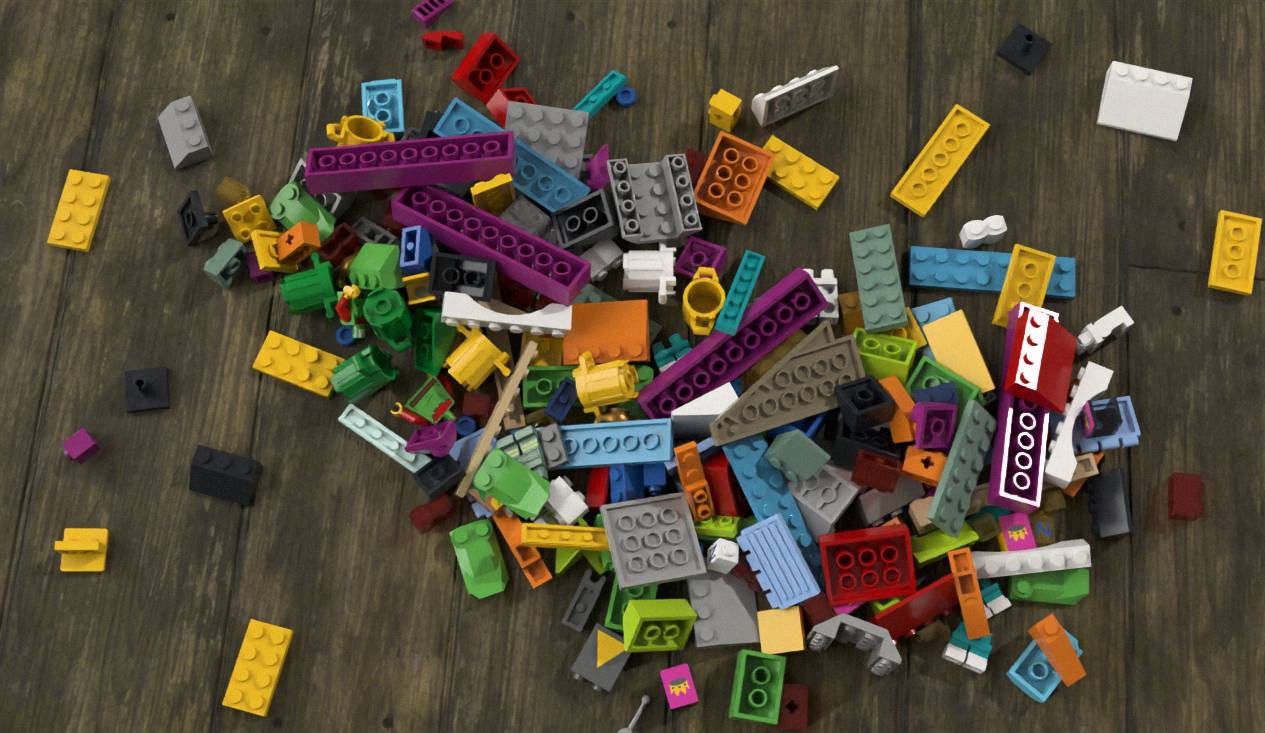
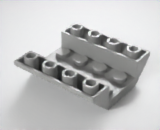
M685 154L665 155L661 162L628 165L627 158L606 161L623 239L635 244L675 241L702 230Z
M816 436L813 442L830 455L831 446ZM830 459L805 481L793 482L780 469L797 507L817 544H819L818 535L834 533L835 528L833 526L858 493L860 495L864 494L875 480L866 471L861 472L845 464L839 465Z
M845 613L814 626L805 639L806 644L809 645L808 648L817 652L825 651L834 639L845 644L848 641L856 644V648L866 652L870 649L872 652L867 667L871 668L872 673L879 676L888 675L902 661L887 629Z

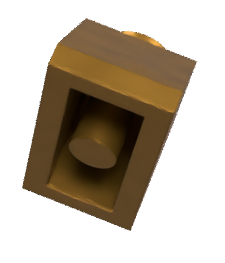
M859 291L838 295V312L844 336L852 335L856 327L864 329L865 325Z

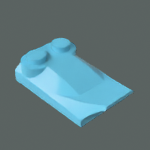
M401 79L361 83L363 116L369 117L376 122L382 121L386 125L384 131L393 133L395 140L401 139L406 132Z
M1065 630L1079 658L1083 651L1078 647V640ZM1034 639L1006 673L1017 687L1040 703L1045 702L1062 680Z

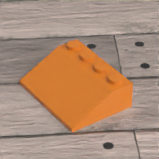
M721 130L694 189L698 213L746 226L776 155Z
M648 300L571 304V330L568 336L563 337V365H580L579 356L585 351L591 352L595 365L623 359L629 360L628 363L650 362Z

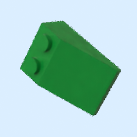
M441 306L414 307V369L438 376L457 333V326H448L446 323L441 322Z

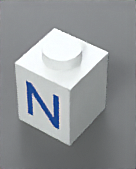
M719 538L708 548L707 569L727 574L738 564L739 544Z

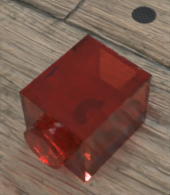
M465 392L462 409L463 416L489 420L490 414L493 413L495 408V402H492L491 396Z

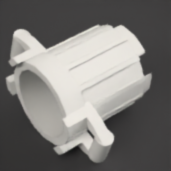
M667 241L659 242V251H629V253H624L623 290H629V292H658L659 303L665 304L667 302V295H676V291H673V286H676V277H673L676 257H673V252H676V248H667Z

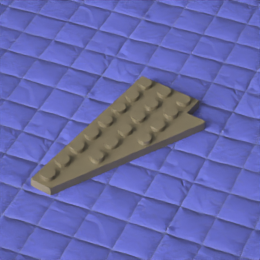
M830 321L822 322L709 424L714 445L720 446L839 407L834 391L835 386L866 377L854 334L835 339Z

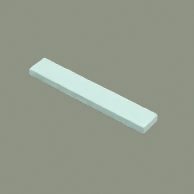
M349 404L338 418L339 422L413 473L432 460L426 454H410L406 452L404 447L407 445V441L353 404Z

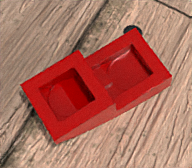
M436 31L422 35L424 48L443 52L445 45L464 49L466 43L464 33Z

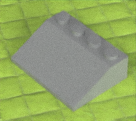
M738 556V564L727 574L707 569V557H704L706 575L687 579L690 606L697 614L693 625L696 651L761 643L751 566L746 557Z

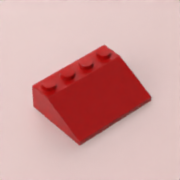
M1029 308L1017 320L1004 392L1063 414L1065 412L1077 338L1049 315Z
M905 523L818 535L828 606L907 596L917 592L910 532Z
M948 574L875 615L869 623L887 629L896 645L898 643L896 639L903 635L905 638L917 633L916 628L921 625L924 628L936 622L934 618L940 614L943 618L954 612L953 607L958 604L953 574Z

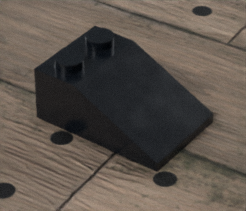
M604 188L551 213L559 246L563 250L608 240L621 233L614 196Z
M433 252L427 294L444 296L445 291L464 293L475 301L491 303L496 260Z

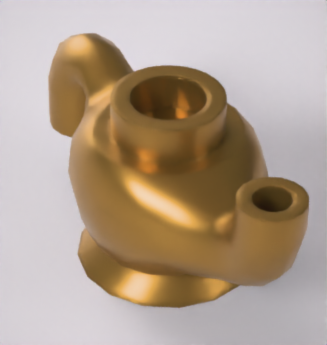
M355 247V254L346 257L342 261L340 276L335 282L338 288L343 289L346 286L345 280L349 279L350 274L349 267L361 250L360 247Z
M610 408V413L598 416L593 424L632 421L628 415L630 411L621 408Z

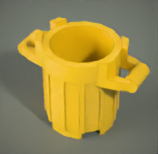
M343 116L340 124H328L326 126L328 139L337 141V146L386 142L385 139H387V142L395 141L393 133L384 131L386 125L382 121L376 122L365 116ZM335 131H341V134H335Z
M699 267L693 276V281L689 283L684 291L682 307L684 321L690 326L695 335L709 336L711 330L715 328L725 303V292L719 284L714 268ZM699 275L712 276V279L699 278Z
M463 324L457 326V330L464 334L467 339L445 360L446 362L443 367L447 369L451 366L448 372L464 387L469 384L470 386L466 389L467 391L476 390L497 367L505 377L511 376L512 371L504 366L509 361L510 356L505 351L502 353L482 334L483 330L481 328H472L468 331Z
M585 351L579 356L580 365L577 369H573L572 374L573 378L576 377L577 394L585 408L583 409L584 413L595 412L596 417L609 413L608 405L627 402L637 398L639 392H634V386L639 383L638 375L634 365L629 366L627 364L629 360H616L595 365L590 351Z

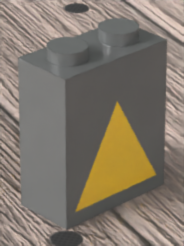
M597 623L571 668V672L574 673L573 678L583 684L588 681L593 684L592 689L603 695L605 692L610 694L633 652L625 651L623 637Z

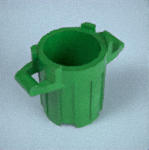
M314 252L311 254V259L314 262L315 268L280 279V282H282L280 284L284 302L287 301L290 306V310H288L290 316H298L325 308L329 321L334 322L337 319L334 309H336L338 304L337 287L332 274L334 269L332 264L330 265V261L321 263V257L318 253Z
M384 287L374 289L367 295L363 306L364 317L380 340L389 343L398 353L413 347L414 336L412 331L414 318L403 297L396 290ZM406 338H408V340H406V341H404V342H402V343H400V344H398V345L396 344V343L401 342V341L405 340Z
M371 344L336 366L332 371L334 375L330 379L336 392H342L348 398L345 402L354 404L395 380L400 372L399 369L395 370L391 362L393 356L390 352L385 353L378 345Z

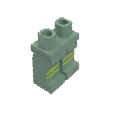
M532 425L515 432V436L511 434L495 442L497 448L548 481L547 471L549 469L538 437V430Z

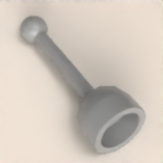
M648 695L642 697V703L629 727L620 729L618 733H633L632 729L645 705L650 703L651 699Z

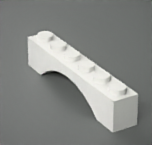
M445 291L441 322L446 323L448 326L463 324L473 329L480 328L481 326L489 327L493 331L509 329L513 333L528 331L533 335H543L546 333L552 334L553 337L562 338L568 336L571 330L572 305L567 307L563 304L551 303L533 313L506 315L484 308L467 294Z
M1090 361L1085 368H1080L1076 377L1080 381L1078 386H1073L1069 397H1072V401L1070 404L1066 403L1065 412L1062 414L1065 416L1064 421H1059L1054 432L1058 434L1056 441L1051 440L1047 449L1050 455L1048 459L1044 460V481L1066 489L1070 483L1077 465L1072 446V430L1075 419L1087 400L1092 402L1102 397L1114 371Z
M1083 539L1061 541L1044 547L1019 551H971L977 579L1091 567L1090 545Z

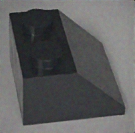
M873 375L835 386L834 391L842 419L853 433L892 420L895 402Z

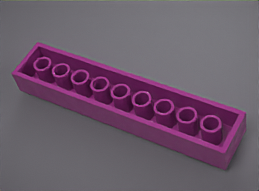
M513 131L309 149L304 177L310 195L489 180L499 174L506 175L510 173L511 177H515L517 149Z
M433 185L407 186L391 202L392 218L408 227L421 225L433 234L434 240L465 256L496 260L495 271L567 307L571 305L590 281V262Z
M798 267L746 307L735 336L718 330L640 389L637 398L634 399L650 420L671 418V411L734 380L827 308L829 304L810 274Z
M1020 301L1008 314L997 412L998 423L995 430L987 503L1028 515L1040 507L1049 409L1005 393L1004 387L1018 318L1031 308L1049 315L1058 322L1059 313Z

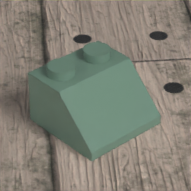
M229 238L219 246L218 252L214 257L205 263L203 271L210 279L227 290L248 265L246 255H249V252L243 243Z
M799 429L777 435L764 455L770 460L769 462L772 466L781 469L786 474V477L793 482L808 480L831 457Z

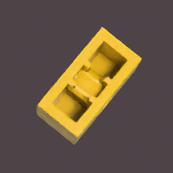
M720 89L718 94H714L710 99L709 122L730 133L740 118L742 100Z

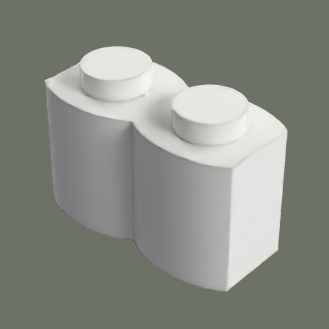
M994 215L986 218L984 221L973 220L966 223L959 236L963 248L972 249L980 246L982 243L993 244L1000 241L1007 231L1003 216Z
M610 238L597 242L579 258L591 263L590 280L595 282L603 280L607 276L608 270L618 268L623 263L624 253Z
M560 476L549 485L551 495L544 507L548 511L552 509L557 514L554 517L560 525L573 526L589 512L587 505Z

